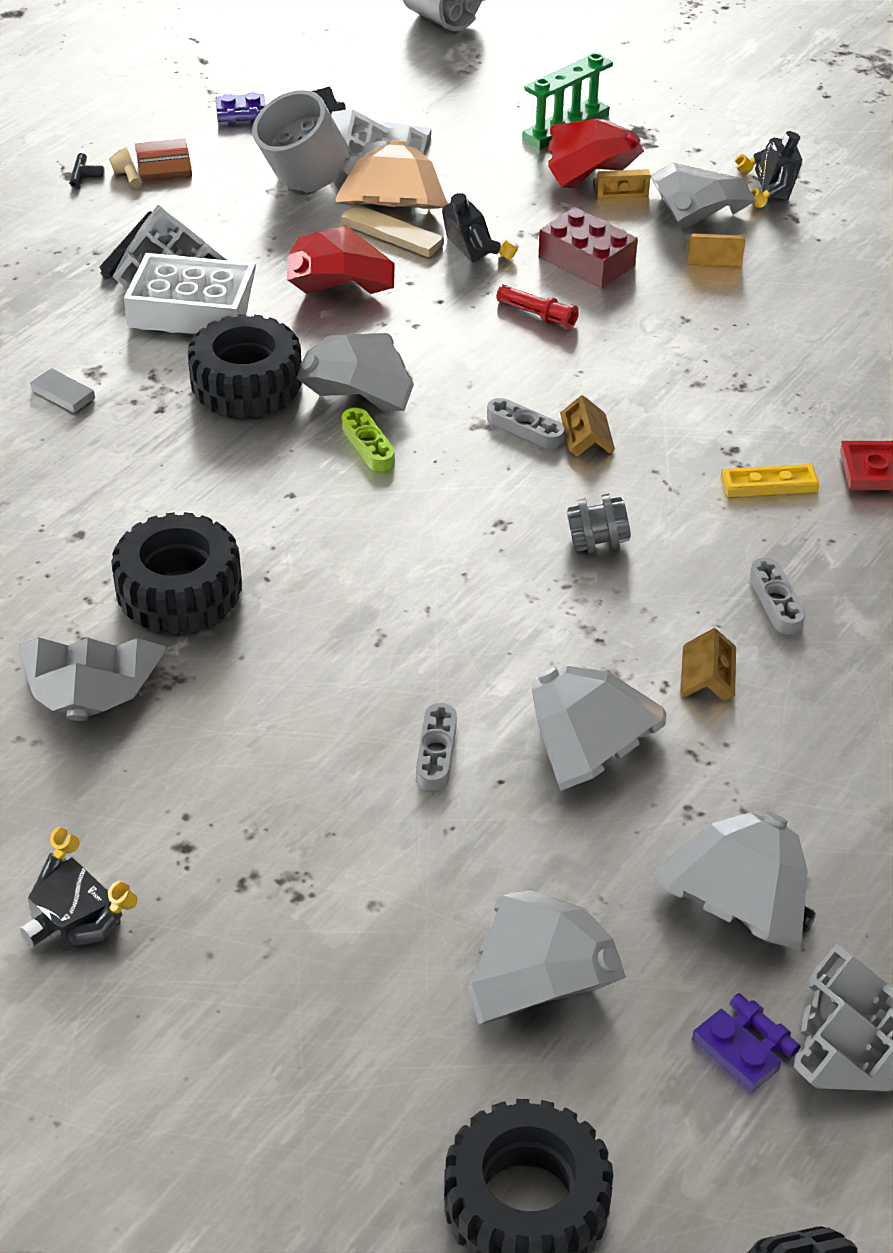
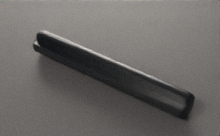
M152 211L145 214L100 265V274L103 277H113L126 249Z

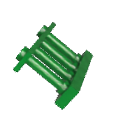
M591 53L574 63L525 85L524 91L537 97L536 120L532 127L522 131V140L540 150L548 146L549 142L553 139V136L550 134V128L553 125L603 119L609 116L610 106L598 99L600 72L613 66V61L600 53ZM589 78L588 99L581 102L582 81ZM572 86L571 107L563 111L565 89ZM554 95L553 116L546 119L547 97Z

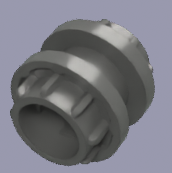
M609 493L601 495L602 504L587 507L586 499L584 498L577 500V506L568 508L567 516L573 546L576 551L588 550V555L596 554L595 544L610 542L612 550L620 549V543L630 540L631 531L625 502L621 497L610 498Z

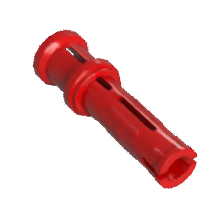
M502 284L497 290L496 299L498 302L539 315L544 322L550 323L553 321L561 324L567 330L572 329L577 322L579 308L576 305L571 304L567 306L559 303L556 298H540Z

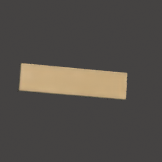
M354 204L340 215L341 224L428 258L444 245L443 236L359 204Z

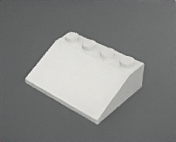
M146 253L124 296L127 327L196 335L202 327L206 328L208 323L214 320L218 322L221 321L222 317L230 316L232 318L238 317V314H247L256 263Z

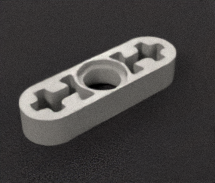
M495 398L488 402L487 420L490 424L546 449H555L563 444L565 429L560 422L505 398ZM519 422H530L532 424L522 425Z
M770 558L755 560L751 567L750 582L773 627L778 632L786 635L799 633L803 628L805 611L780 564ZM780 593L784 595L785 598L775 599L772 598L769 594Z
M436 703L429 706L425 711L416 765V782L421 789L428 792H437L444 789L449 781L457 724L456 710L449 704ZM438 719H444L443 730L436 729ZM438 742L444 744L446 748L441 751H432L427 746ZM431 764L437 765L435 776L429 775Z

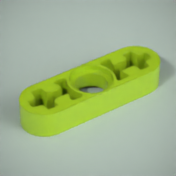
M361 408L345 410L342 413V431L367 466L377 472L392 469L395 464V450L370 415ZM363 438H374L375 440H373V441H362L361 439H363Z

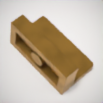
M649 169L598 171L597 178L593 179L597 200L649 197L651 173Z
M691 234L690 240H687L688 265L742 266L745 236Z
M579 396L560 412L568 448L574 455L579 456L595 442L608 453H612L615 450L605 412L585 396Z
M715 627L684 644L681 693L689 696L707 686L723 701L735 696L736 646Z

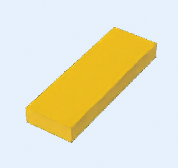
M813 464L722 469L720 477L727 498L818 492L820 485Z

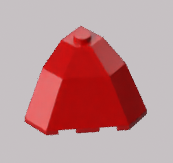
M592 119L557 124L550 128V134L553 136V139L549 142V153L552 155V158L548 161V167L561 188H576L595 169L624 170L644 150L640 145V138L635 132L608 120Z
M341 226L299 237L288 254L287 280L305 294L354 281L368 293L374 294L394 288L395 263L348 226Z

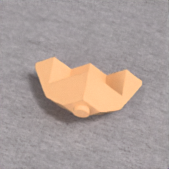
M392 140L390 145L379 146L359 157L336 195L335 201L348 205L375 204L392 208L412 206L429 210L441 209L447 205L446 197L432 161L418 149L405 146L406 142Z

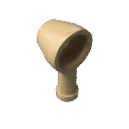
M127 147L118 150L109 158L114 174H126L131 188L137 189L142 185V180L136 172Z

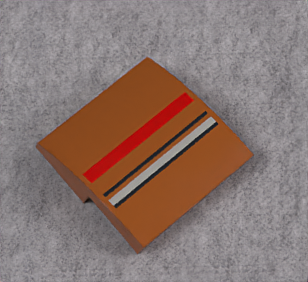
M186 138L135 143L137 163L142 182L192 177Z

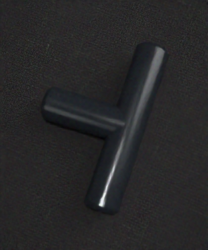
M79 153L69 181L70 186L73 188L79 187L82 176H103L105 174L104 166L86 165L87 155Z

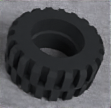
M238 314V317L232 318L230 316L222 317L221 321L216 322L214 320L208 323L206 328L202 327L189 344L187 353L192 392L202 405H205L212 412L219 411L220 415L227 417L235 415L236 418L253 416V418L261 417L264 413L272 414L277 412L279 407L284 408L287 406L291 399L293 400L302 386V382L297 379L302 362L299 339L284 323L279 324L274 318L269 317L265 319L262 315L256 314L254 316Z
M175 512L166 513V516L159 518L157 515L149 517L147 522L135 524L131 528V532L126 531L113 550L111 564L118 605L122 607L123 613L128 618L134 619V622L143 628L149 626L154 632L162 633L165 630L169 631L170 634H180V631L189 630V633L199 631V627L205 625L208 628L217 622V618L223 619L240 598L242 576L240 553L236 539L223 525L217 521L213 523L209 517L203 515L196 517L193 513L184 512V515H175ZM178 569L194 570L177 576L161 575Z
M516 1099V1104L508 1106L506 1101L492 1105L491 1112L488 1114L482 1110L470 1118V1127L467 1125L462 1126L455 1135L454 1144L449 1146L446 1156V1169L444 1170V1211L447 1223L452 1225V1235L458 1245L464 1246L467 1244V1253H592L595 1250L596 1241L602 1239L606 1230L614 1176L612 1163L608 1161L609 1151L604 1141L601 1139L595 1140L596 1130L585 1120L580 1124L577 1121V1113L564 1107L563 1111L554 1108L553 1102L541 1100V1104H531L529 1099ZM518 1165H532L553 1173L562 1181L569 1193L563 1200L550 1208L538 1211H523L502 1203L491 1193L487 1184L496 1174L504 1169Z

